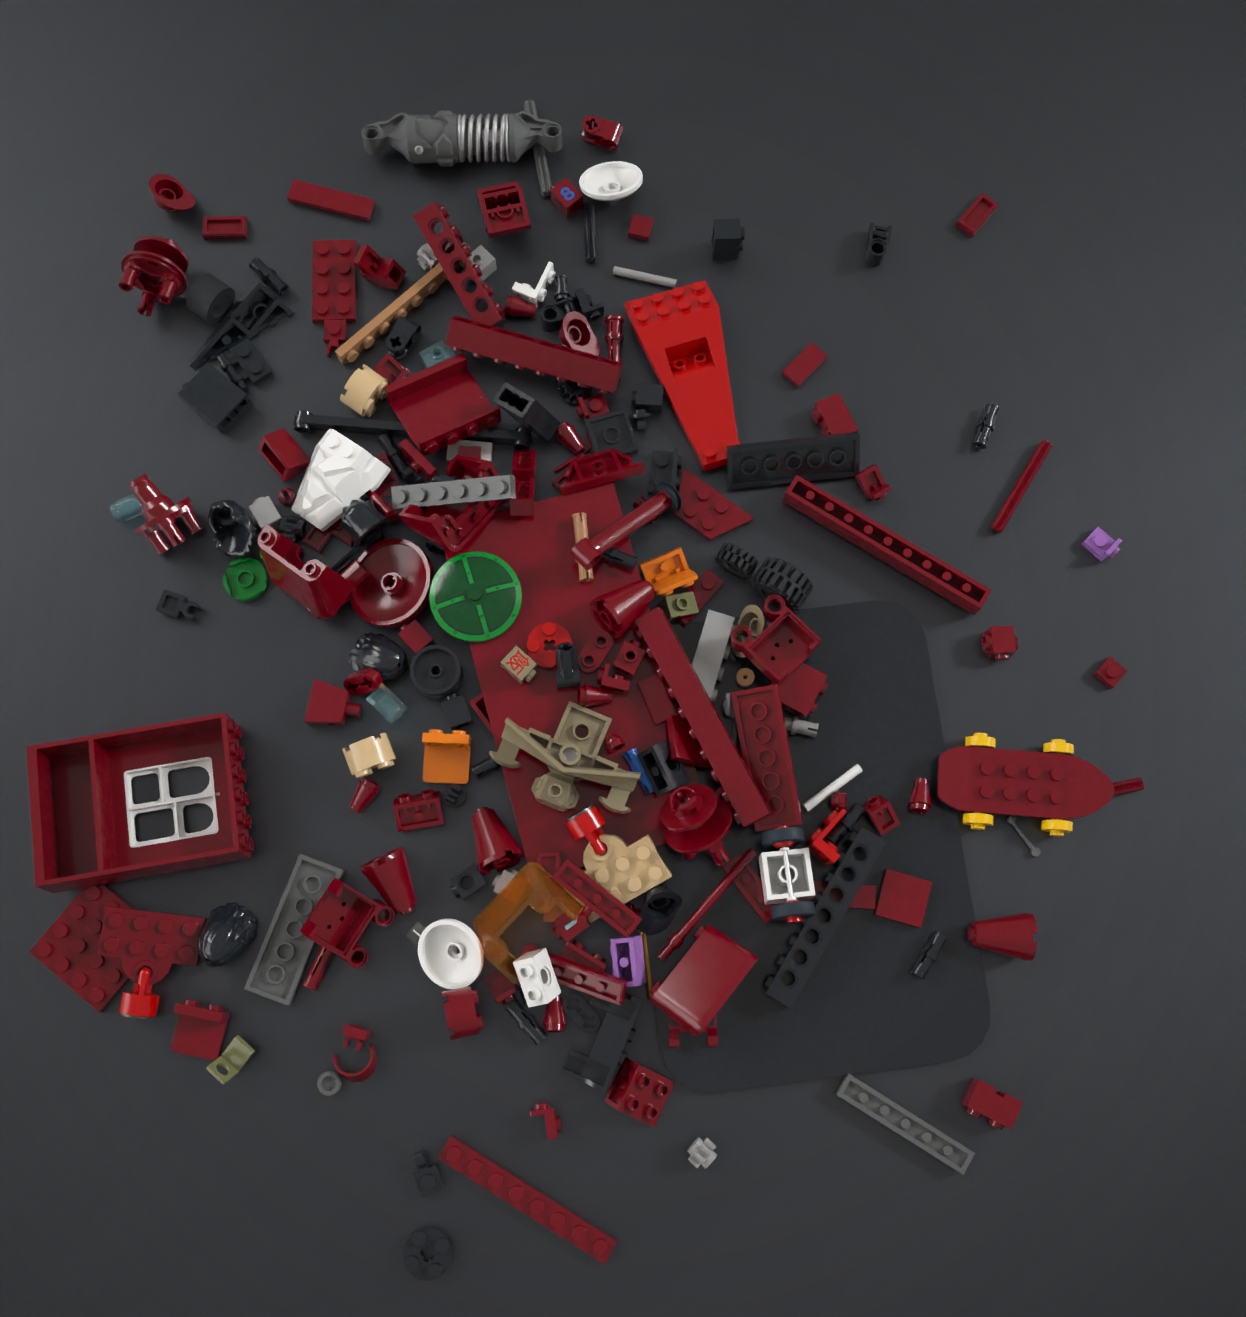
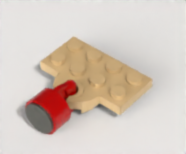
M592 803L566 819L565 823L574 839L578 840L585 836L589 842L584 851L583 863L586 868L584 872L624 904L672 877L670 870L649 834L630 845H627L622 838L615 834H605L601 826L606 821L596 804L593 805ZM575 897L581 909H583L585 904ZM593 911L587 919L591 923L600 918V916Z

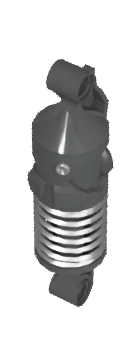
M438 111L436 115L432 116L426 114L407 115L401 112L387 121H377V123L369 124L361 132L365 151L369 154H379L383 148L391 145L403 154L411 164L439 163L443 167H451L455 163H463L465 159H468L471 163L473 156H476V161L479 163L483 152L484 161L487 163L489 161L488 147H492V161L494 163L496 162V147L500 149V161L502 163L504 161V147H506L507 161L516 163L536 143L542 145L549 152H558L563 146L562 128L559 124L548 121V119H538L525 111H520L516 114L504 113L501 121L497 113L493 120L489 114L485 120L481 114L477 120L473 114L468 120L465 114L461 116L460 114H453L451 111Z

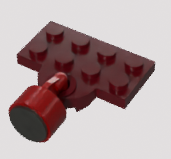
M106 906L97 955L122 958L123 970L126 976L134 982L132 991L122 992L119 1013L122 1016L153 1019L157 1015L160 995L151 993L152 984L162 980L167 975L172 963L197 966L199 955L197 941L200 930L204 926L205 918Z

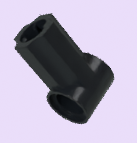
M569 642L560 643L555 646L557 689L579 687L581 685L579 666H577L576 646Z

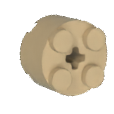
M364 364L362 365L363 370L358 368L347 381L344 387L347 392L345 396L341 394L340 401L361 416L371 417L377 408L375 406L376 402L386 397L384 387L388 385V381Z
M381 733V738L371 736L349 745V748L342 749L352 776L355 775L356 778H363L373 774L372 769L378 767V770H383L395 765L393 760L396 757L386 733Z

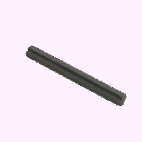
M533 100L525 101V112L538 118L535 102ZM536 143L532 146L541 194L544 197L551 196L550 190L552 185L545 150L542 145Z

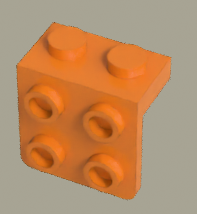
M680 547L639 564L645 581H649L655 589L654 594L661 597L673 593V589L677 587L685 588L694 584V580L698 579L697 573L689 569Z
M430 729L429 733H423L422 742L425 745L423 781L426 783L467 784L469 782L472 743L470 735H466L465 731L454 730L452 734H443V730Z

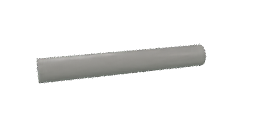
M614 266L613 275L672 288L676 287L677 279Z

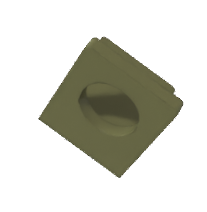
M693 592L665 596L657 604V607H660L663 611L665 607L666 617L669 622L673 618L699 613Z
M237 1035L223 1054L209 1064L206 1069L224 1085L241 1071L255 1050ZM216 1066L225 1067L228 1074L223 1075L219 1073Z

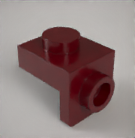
M389 353L372 369L387 379L388 385L407 377L406 374L410 371L408 368H403Z
M872 464L855 474L865 498L880 500L887 496L888 491L892 490L891 485L885 484L877 464Z
M549 1102L534 1104L535 1109H530V1116L545 1114L547 1139L557 1138L558 1132L562 1131L560 1116L556 1117L555 1106H549Z

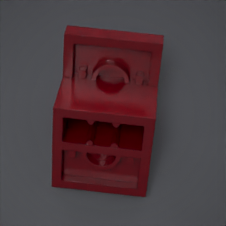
M518 181L477 190L489 238L531 229L522 188L519 187Z

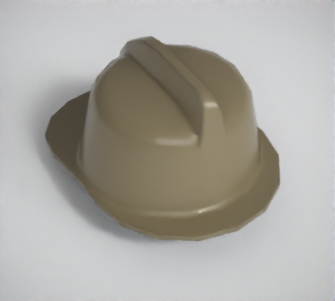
M751 604L743 609L737 626L748 627L752 631V640H755L771 624V621L765 618L762 610L757 605ZM743 635L735 638L740 643L747 641V638ZM732 648V651L736 656L741 658L746 657L742 652H737Z

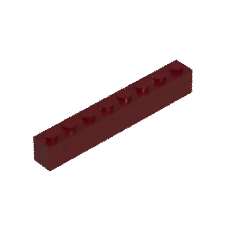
M457 315L450 319L445 345L452 346L451 349L454 351L464 352L466 350L472 352V355L475 357L485 358L487 356L493 358V361L496 363L506 364L508 362L514 364V367L517 369L526 370L529 368L535 370V373L538 375L547 376L550 374L556 376V379L559 381L568 382V380L577 382V385L580 387L589 388V386L598 388L597 391L605 394L614 393L617 389L623 363Z

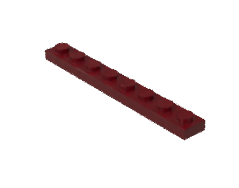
M452 1135L441 1151L438 1159L601 1263L605 1264L617 1244V1240Z

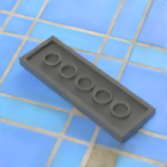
M299 854L244 987L245 990L287 1006L291 1005L315 945V942L308 939L300 930L334 877L341 881L345 870Z

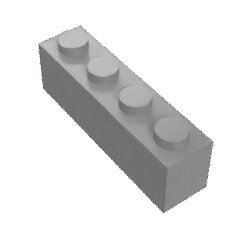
M708 610L692 666L711 701L715 703L718 689H715L714 686L716 680L721 681L725 668L720 666L722 659H728L731 646H727L729 637L731 638L732 631L737 625L733 624L735 617Z

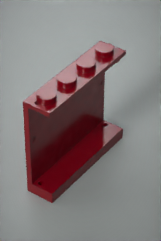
M464 353L384 387L388 404L423 456L433 454L439 449L453 445L468 436H474L478 432L488 427H494L501 422L500 407L493 408L469 372L467 358Z

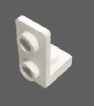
M548 262L536 289H533L526 283L520 284L515 282L512 287V295L535 304L537 308L539 302H543L545 299L548 283L552 284L556 272L554 271L553 263Z

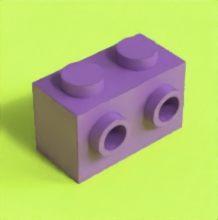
M642 935L610 939V953L613 963L612 975L626 980L627 987L647 983Z

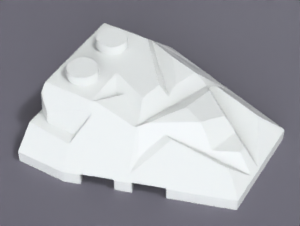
M328 429L315 446L291 510L296 514H301L302 518L324 532L343 516V507L349 506L352 500L361 501L360 497L367 491H375L391 469L334 429Z

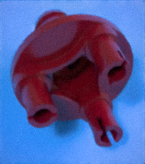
M143 474L129 483V487L132 488L134 495L142 505V515L147 521L133 531L136 535L141 533L144 539L147 538L157 554L160 555L171 547L166 543L159 530L164 532L173 547L179 545L174 536L177 537L180 543L186 540L174 523L176 517H181L191 534L199 531L204 526L192 511L194 508L190 504L191 500L189 497L174 504L170 497L161 494L147 474Z

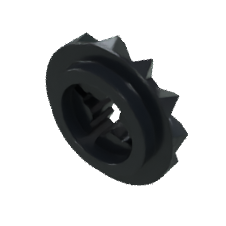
M558 381V392L560 397L567 403L578 404V397L582 396L583 400L590 397L592 386H589V388H576L572 394L570 384L574 385V381Z

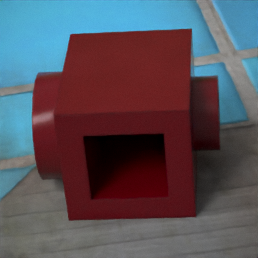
M991 626L982 634V649L988 658L1004 661L1016 653L1018 638L1014 636V626Z

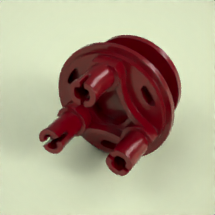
M141 237L135 242L134 251L127 253L122 259L121 269L123 275L118 286L126 292H130L133 286L140 289L143 298L137 311L139 314L144 315L146 310L145 316L150 317L155 302L160 301L163 304H170L172 297L180 296L185 292L188 281L184 273L189 266L188 257L171 238Z
M706 785L682 786L673 791L662 806L660 813L661 821L666 827L665 839L668 845L673 850L680 852L685 860L694 858L696 852L706 850V852L711 854L717 866H723L722 858L726 863L729 861V856L723 848V841L721 839L730 831L732 823L730 807L726 802L718 799L715 792Z

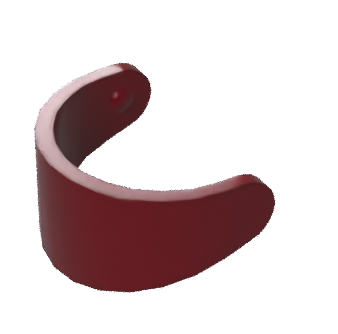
M373 1043L370 1044L371 1057L368 1065L357 1073L343 1072L340 1069L336 1054L332 1056L334 1066L341 1076L351 1082H362L372 1075L377 1063Z

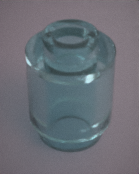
M134 493L114 501V504L109 506L117 522L121 520L125 522L142 515V505Z

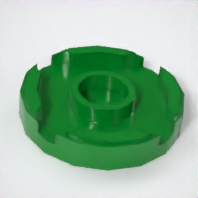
M250 557L234 560L228 565L223 575V586L227 593L235 600L250 602L260 598L267 590L269 584V574L265 566Z

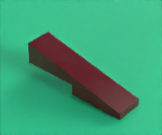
M514 450L512 475H515L516 499H510V516H533L536 450Z

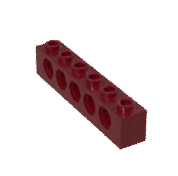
M433 202L412 215L471 319L492 326L505 321L503 317L505 314L504 309L499 302L495 303L492 295H494L492 288L488 283L484 284L480 277L483 273L477 263H472L470 259L472 254L467 245H462L458 237L461 234L454 224L451 226L447 219L450 215L445 206H440L438 203ZM441 222L444 227L443 231L440 234H436L434 227L437 223ZM449 242H453L455 249L452 253L448 254L445 247ZM464 261L466 269L463 273H458L456 269L457 264ZM470 281H475L477 284V289L473 293H470L467 288ZM482 300H486L488 303V308L485 312H481L478 307Z

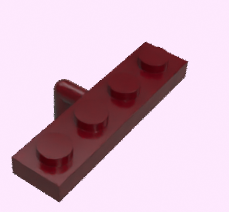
M568 858L552 877L585 904L577 916V923L579 925L585 924L589 915L594 911L628 938L642 920V917Z

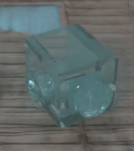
M442 340L419 352L421 362L425 368L455 356L451 347L445 346Z
M383 683L366 698L390 724L399 719L407 709L399 698Z

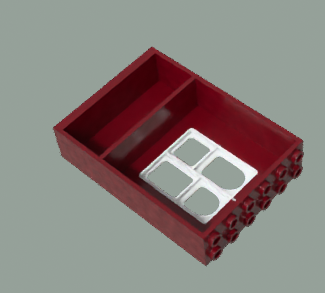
M219 713L26 746L35 887L51 893H59L251 859L254 845L252 838H249L248 829L251 828V819L249 814L246 813L249 798L247 792H244L243 783H246V773L241 766V761L244 760V752L242 747H239V738L242 737L240 725H237L234 719H231L226 713ZM189 767H202L207 770L210 781L203 792L176 798L170 796L168 773L170 771ZM157 774L160 798L153 802L134 804L131 786L132 778ZM198 803L208 805L214 814L211 825L203 831L186 833L183 808L187 805ZM163 809L173 810L175 827L173 836L142 842L136 840L134 817L137 814Z

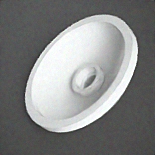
M622 161L605 162L587 169L581 175L579 185L581 191L588 197L599 201L611 202L621 200L633 194L641 186L643 175L640 168L634 164Z
M440 919L431 923L422 932L418 942V957L424 972L434 983L447 989L467 987L477 979L482 970L484 957L481 943L472 929L458 920Z

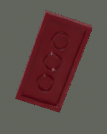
M356 240L313 241V323H324V319L346 320L347 323L356 322L357 266L353 263L357 255Z

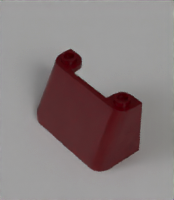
M456 455L449 462L446 469L447 476L453 477L456 475L460 479L499 476L491 461ZM506 500L427 507L424 512L419 506L411 504L405 507L398 515L409 528L445 550L456 552L477 533Z
M268 524L259 534L258 546L271 581L323 619L332 618L352 592L355 585L319 560L313 559L306 564L300 560L299 553H302L304 549Z
M702 924L694 934L697 938L695 943L662 983L657 981L649 991L652 994L649 1001L693 1038L706 1028L758 960L753 953L710 924L707 927Z

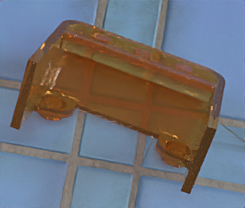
M535 862L525 864L477 916L473 924L486 959L513 984H516L519 980L513 965L516 958L508 952V946L500 936L527 906L530 905L539 913H547L557 905L573 921L577 919L584 908V905L555 881L542 866Z

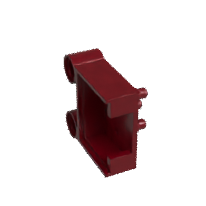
M771 595L765 600L763 614L767 620L773 623L755 640H752V631L748 627L737 626L732 631L731 646L735 651L742 652L767 678L779 686L820 646L822 639L785 605L782 597ZM776 605L780 610L773 612L768 607ZM743 635L747 638V641L740 643L735 638Z
M334 877L300 932L313 942L339 955L347 964L357 969L363 967L368 960V952L357 941L370 920L381 927H385L391 924L395 913L390 906L381 900H372Z

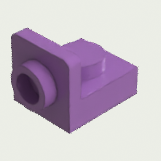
M1097 527L1081 545L1102 562L1107 557L1112 559L1120 550L1118 545L1122 540L1120 538L1116 541L1113 540L1101 528Z

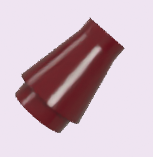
M507 295L504 312L509 314L508 316L534 318L535 304H531L515 295L513 297Z
M567 421L555 431L556 439L573 451L575 455L585 448L574 426L570 425Z
M586 684L579 686L577 692L578 705L589 707L611 703L612 690Z
M366 777L362 781H358L349 807L361 813L379 793L377 790L380 786Z
M916 778L908 803L911 812L927 814L929 809L932 808L929 788L930 780Z
M560 996L547 1003L543 1021L545 1032H564V1026L567 1025Z

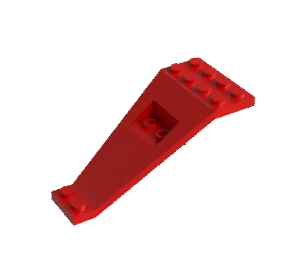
M706 280L624 303L625 312L660 384L663 385V390L703 471L727 465L726 446L739 445L740 442L737 436L719 305Z

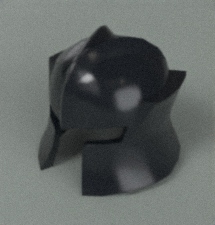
M352 500L349 506L343 507L340 527L352 536L355 547H360L369 543L366 534L375 527L382 532L390 518L379 513L372 500Z

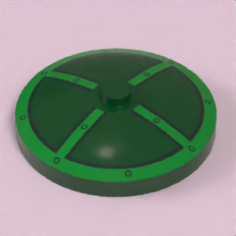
M474 551L459 554L441 566L432 580L429 600L435 620L447 634L463 642L484 643L500 637L515 623L521 609L522 591L517 575L504 560L493 554Z

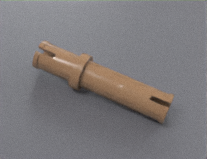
M583 512L581 516L580 513L572 515L576 543L583 538L589 540L587 515ZM575 559V562L578 563L579 581L585 582L584 579H586V582L593 581L592 568L585 570Z

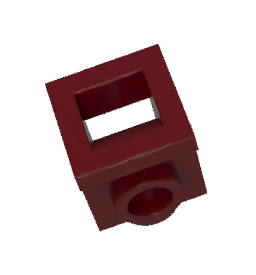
M631 640L630 643L625 641L612 668L633 679L646 653L642 649L643 645L635 640ZM631 652L635 655V658L629 660L626 654Z

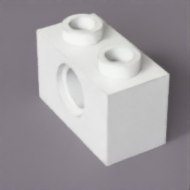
M546 948L526 952L513 962L528 1008L547 1004L561 993Z

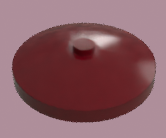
M392 538L375 543L358 558V561L370 574L352 590L353 595L350 598L354 610L360 617L373 625L388 628L400 626L411 621L424 609L429 601L434 570L429 557L421 548L408 540Z

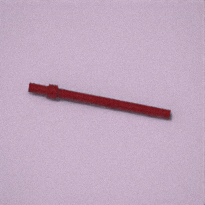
M749 848L679 931L677 933L674 932L668 938L669 942L657 955L662 961L665 962L676 948L679 949L685 942L683 939L757 855L753 849Z

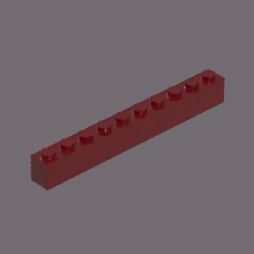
M796 475L785 492L782 500L784 503L973 615L982 608L992 591Z
M657 607L635 619L637 624L635 631L641 640L645 639L648 645L645 649L651 660L655 659L659 665L656 670L662 680L666 679L670 687L666 689L672 700L676 699L680 707L677 710L683 721L688 720L691 726L688 731L694 741H699L702 747L699 749V752L705 762H710L713 768L710 770V773L715 782L718 783L720 781L724 788L721 791L722 796L727 804L731 802L735 811L732 814L738 825L743 824L744 827H748L770 815L771 812L664 611Z

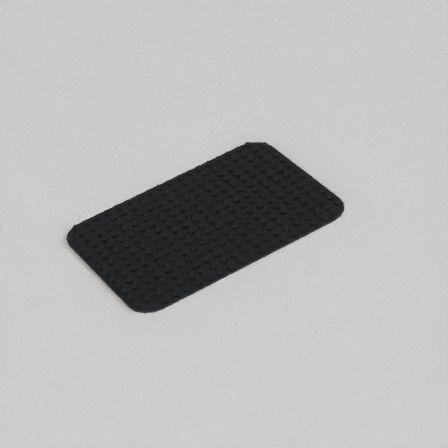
M867 601L800 609L797 613H794L822 639L820 646L803 663L826 674L825 682L828 686L822 696L818 694L814 702L818 705L813 715L810 716L808 714L804 721L819 723L818 730L808 728V730L817 732L816 738L798 733L792 735L790 731H787L803 824L788 827L802 828L805 838L803 843L791 846L789 850L806 848L810 844L807 839L819 827L821 829L825 827L822 822L830 813L836 810L832 809L831 797L836 795V791L809 812L803 808L802 804L858 764L863 771L838 789L839 793L847 794V812L854 803L863 806L871 797L881 795L890 801L901 823L882 836L877 833L867 813L854 825V830L859 831L863 827L886 841L884 848L862 885L876 886V908L885 869L931 881L932 885L922 927L917 928L874 915L875 910L848 908L792 1008H789L766 994L767 988L764 987V984L770 974L775 976L779 969L776 966L777 961L782 953L787 955L791 948L788 942L794 932L800 933L803 925L800 922L787 923V921H774L773 919L765 924L733 883L683 939L685 942L679 949L676 948L665 962L657 956L669 942L668 938L674 932L677 933L726 876L722 867L741 853L743 856L749 848L753 849L757 855L751 860L749 865L761 879L758 859L760 854L763 852L779 851L778 848L763 847L761 834L768 830L756 832L754 823L748 827H744L743 824L738 825L732 814L730 831L721 839L723 841V848L729 856L727 863L722 858L723 866H717L711 854L706 852V850L696 852L694 858L685 860L683 855L673 850L668 843L657 846L658 852L672 874L671 878L663 882L682 897V905L667 929L654 935L646 934L652 987L657 981L662 983L695 943L697 938L694 934L702 924L705 927L710 924L758 958L750 971L716 1013L717 1047H707V1033L701 1032L694 1038L689 1033H679V1047L669 1048L668 1016L655 1006L660 1050L666 1068L680 1084L694 1091L717 1093L845 1076L848 1073L853 1075L951 1062L969 1056L983 1043L990 1027V1002L980 947L973 946L972 941H969L967 937L968 927L972 926V923L975 921L957 812L956 809L943 803L937 796L938 758L946 749L927 640L922 626L916 617L908 609L896 603ZM735 617L734 625H737L740 617ZM705 621L688 623L685 628L679 624L671 625L691 664L694 660ZM729 637V639H728L727 646H731V638H730V637ZM731 648L728 659H722L720 667L725 669L721 681L716 680L714 688L718 689L715 703H712L719 716L728 717L723 709L726 693L769 686L772 681L747 657L741 658L736 656ZM742 668L752 670L755 676L752 685L746 688L740 687L736 683L737 672ZM783 709L784 716L790 718L796 716ZM737 736L736 745H740L739 736ZM740 746V753H739V754H740V756L742 757V751H741V746ZM695 766L700 785H706L716 793L722 785L720 781L716 783L710 773V770L713 769L712 766L709 768ZM916 778L930 780L929 788L932 808L929 809L927 814L913 813L908 805ZM852 832L847 833L837 846L838 854L842 850L845 852L848 850L850 843L847 841ZM855 848L853 851L854 858L858 861H863L865 859V851L861 848ZM809 851L813 881L824 882L830 870L835 872L839 864L835 862L827 867ZM844 868L841 872V877L849 882L852 881L854 873L851 869ZM646 892L641 894L642 908L644 906V896ZM820 909L817 913V918L820 922L826 923L830 919V913L826 909ZM812 929L808 930L805 934L806 941L814 944L818 940V933ZM937 931L948 940L937 955L939 959L936 963L933 962L925 979L922 980L910 971L921 955L920 950L926 947L933 932ZM802 950L796 951L793 955V960L796 964L800 965L806 961V954ZM785 971L781 975L782 983L784 985H791L794 982V974L790 971Z

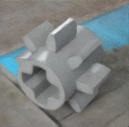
M424 244L419 248L417 252L418 264L425 271L428 268L431 270L439 264L429 244Z
M698 1137L687 1150L691 1155L688 1161L696 1168L702 1165L706 1169L717 1156L713 1151L716 1145L708 1138L703 1141Z

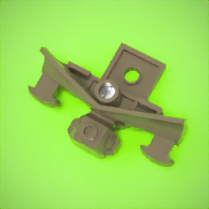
M569 701L554 738L533 728L526 730L519 727L510 718H506L500 747L497 753L489 751V755L499 765L515 769L522 765L520 762L515 761L519 750L522 749L545 763L550 772L535 778L531 788L536 801L561 812L575 808L580 796L576 791L574 782L588 780L612 786L607 799L599 797V802L603 807L617 814H627L632 811L630 808L625 807L629 794L633 793L641 772L625 771L618 768L619 764L598 756L600 747L611 724V718ZM579 726H584L588 730V735L584 738H579L575 734V729Z

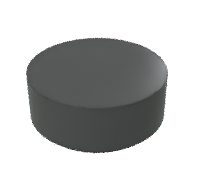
M326 1071L317 1080V1088L325 1096L335 1095L342 1087V1078L336 1071Z

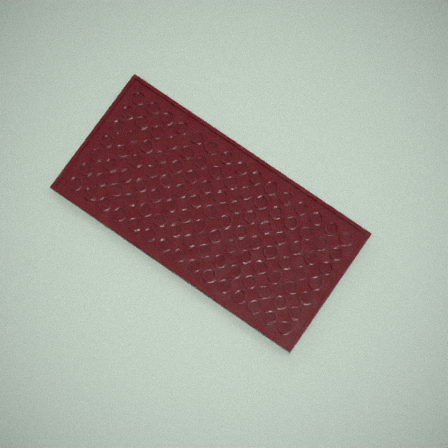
M613 482L534 502L533 516H510V508L495 512L459 551L453 552L444 549L447 561L466 552L475 551L493 554L504 560L513 569L520 582L522 604L520 613L512 627L494 640L484 643H469L497 751L502 742L501 736L507 717L519 727L526 730L533 728L554 738L569 701L578 704V687L557 689L556 669H543L537 666L535 677L530 682L525 681L523 684H520L501 667L500 662L515 646H518L528 655L526 645L529 634L535 627L546 622L559 624L569 632L572 642L576 646V657L578 659L579 654L592 634L596 631H604L593 615L595 607L594 605L590 606L591 601L600 595L641 580L637 563L634 570L631 571L615 563L611 565L609 561L601 558L592 567L594 580L586 582V579H584L585 582H580L578 563L575 562V558L570 554L571 549L576 544L573 514L580 513L581 516L582 512L586 513L589 539L594 538L623 518ZM629 536L612 547L620 548L619 551L634 556ZM649 605L638 616V618L650 612ZM635 621L619 638H614L613 636L616 634L609 632L613 639L612 648L596 672L586 674L579 669L581 686L586 684L600 688L601 682L597 681L600 668H605L606 663H610L608 677L620 675L626 677V681H630L627 694L612 691L611 703L585 707L612 719L598 756L619 764L618 768L630 772L633 771L623 754L635 747L638 753H641L653 745L669 740L667 721L657 725L654 724L637 684L643 679L658 674L656 668L659 665L656 660H651L646 652L633 679L612 668L625 641L630 643L631 640H635L643 645L642 649L645 651V648L648 647L645 639L641 640L635 631L637 624ZM599 638L597 643L604 645L606 641L603 638ZM546 641L544 643L546 645L545 651H554L556 649L554 641ZM629 652L626 654V657L632 660L635 658V655ZM590 657L584 660L588 665L593 663V659ZM666 679L662 680L665 688L670 687ZM668 693L677 716H680L676 700H672ZM579 726L575 729V734L579 738H584L588 735V730L584 726ZM609 734H618L623 739L625 746L614 753H609L605 747V739ZM520 749L515 761L522 764L519 768L513 769L502 766L532 881L538 880V852L560 851L561 865L568 858L579 868L585 867L583 863L584 851L589 842L585 836L575 840L565 822L569 816L592 803L597 805L606 821L601 826L605 834H615L622 838L627 845L632 844L649 834L656 847L667 844L665 839L666 827L661 821L660 813L662 806L673 791L659 797L653 791L645 796L641 785L637 781L633 793L629 794L625 807L630 808L632 811L627 814H617L609 811L599 802V797L607 799L612 786L582 780L574 782L576 791L580 796L575 808L561 812L536 801L531 790L535 778L550 772L545 763ZM682 763L690 779V782L683 786L700 784L695 766Z

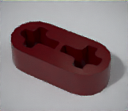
M368 668L352 672L344 680L343 685L352 695H361L375 691L382 684L383 679L378 671Z

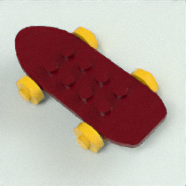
M974 733L973 736L965 737V746L949 749L939 755L937 796L949 807L960 811L972 812L963 814V824L970 825L973 830H985V826H993L994 816L990 814L1049 818L1051 820L1041 821V830L1050 832V836H1064V833L1073 832V822L1063 819H1075L1094 813L1109 803L1114 796V785L1110 778L1088 761L1072 756L1074 755V745L1066 743V740L1053 739L1050 743H1044L1043 752L995 749V738L988 737L986 733Z

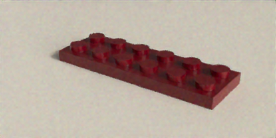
M778 684L732 692L743 761L771 812L767 817L754 823L755 831L774 829L778 826L803 824Z

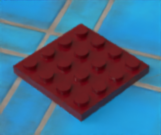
M105 884L84 888L29 951L99 1013L105 1010L130 980L123 970L122 958L97 955L106 906L134 909Z

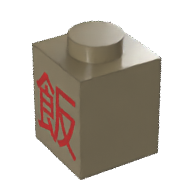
M515 646L500 662L501 667L520 684H523L525 681L530 682L537 674V663L518 646Z

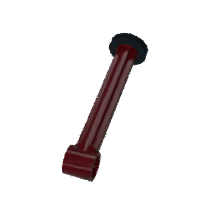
M660 482L653 488V497L594 538L589 540L587 538L581 539L571 549L570 554L585 570L591 569L598 563L603 553L662 512L674 514L682 505L679 492L670 483Z

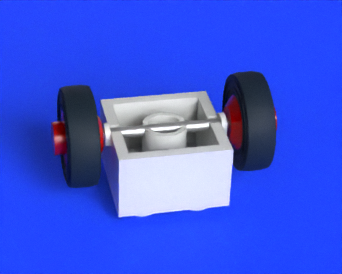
M778 826L761 834L763 847L779 849V851L763 852L758 858L765 905L782 903L771 907L772 919L774 921L799 923L802 922V919L815 916L814 903L806 901L812 900L815 896L809 848L789 850V847L804 842V832L799 827Z

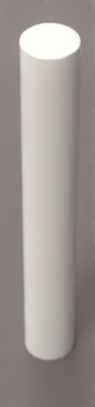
M858 764L853 766L802 804L803 808L809 812L863 771Z

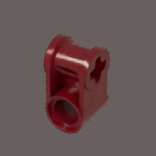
M593 115L584 118L582 122V138L585 142L604 147L608 150L617 149L623 132L621 124Z

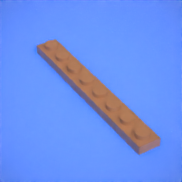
M463 242L462 245L466 244L471 252V247L466 242ZM462 261L457 264V270L463 267ZM440 263L335 351L338 360L344 366L356 360L359 353L364 349L370 348L380 335L386 334L400 316L406 317L413 307H418L426 296L435 293L439 285L445 280H449Z

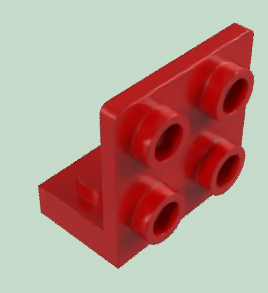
M845 809L839 812L834 810L822 822L825 827L823 829L819 827L807 839L810 844L806 848H809V851L827 867L835 863L840 855L837 853L838 848L828 840L825 842L822 839L847 812Z

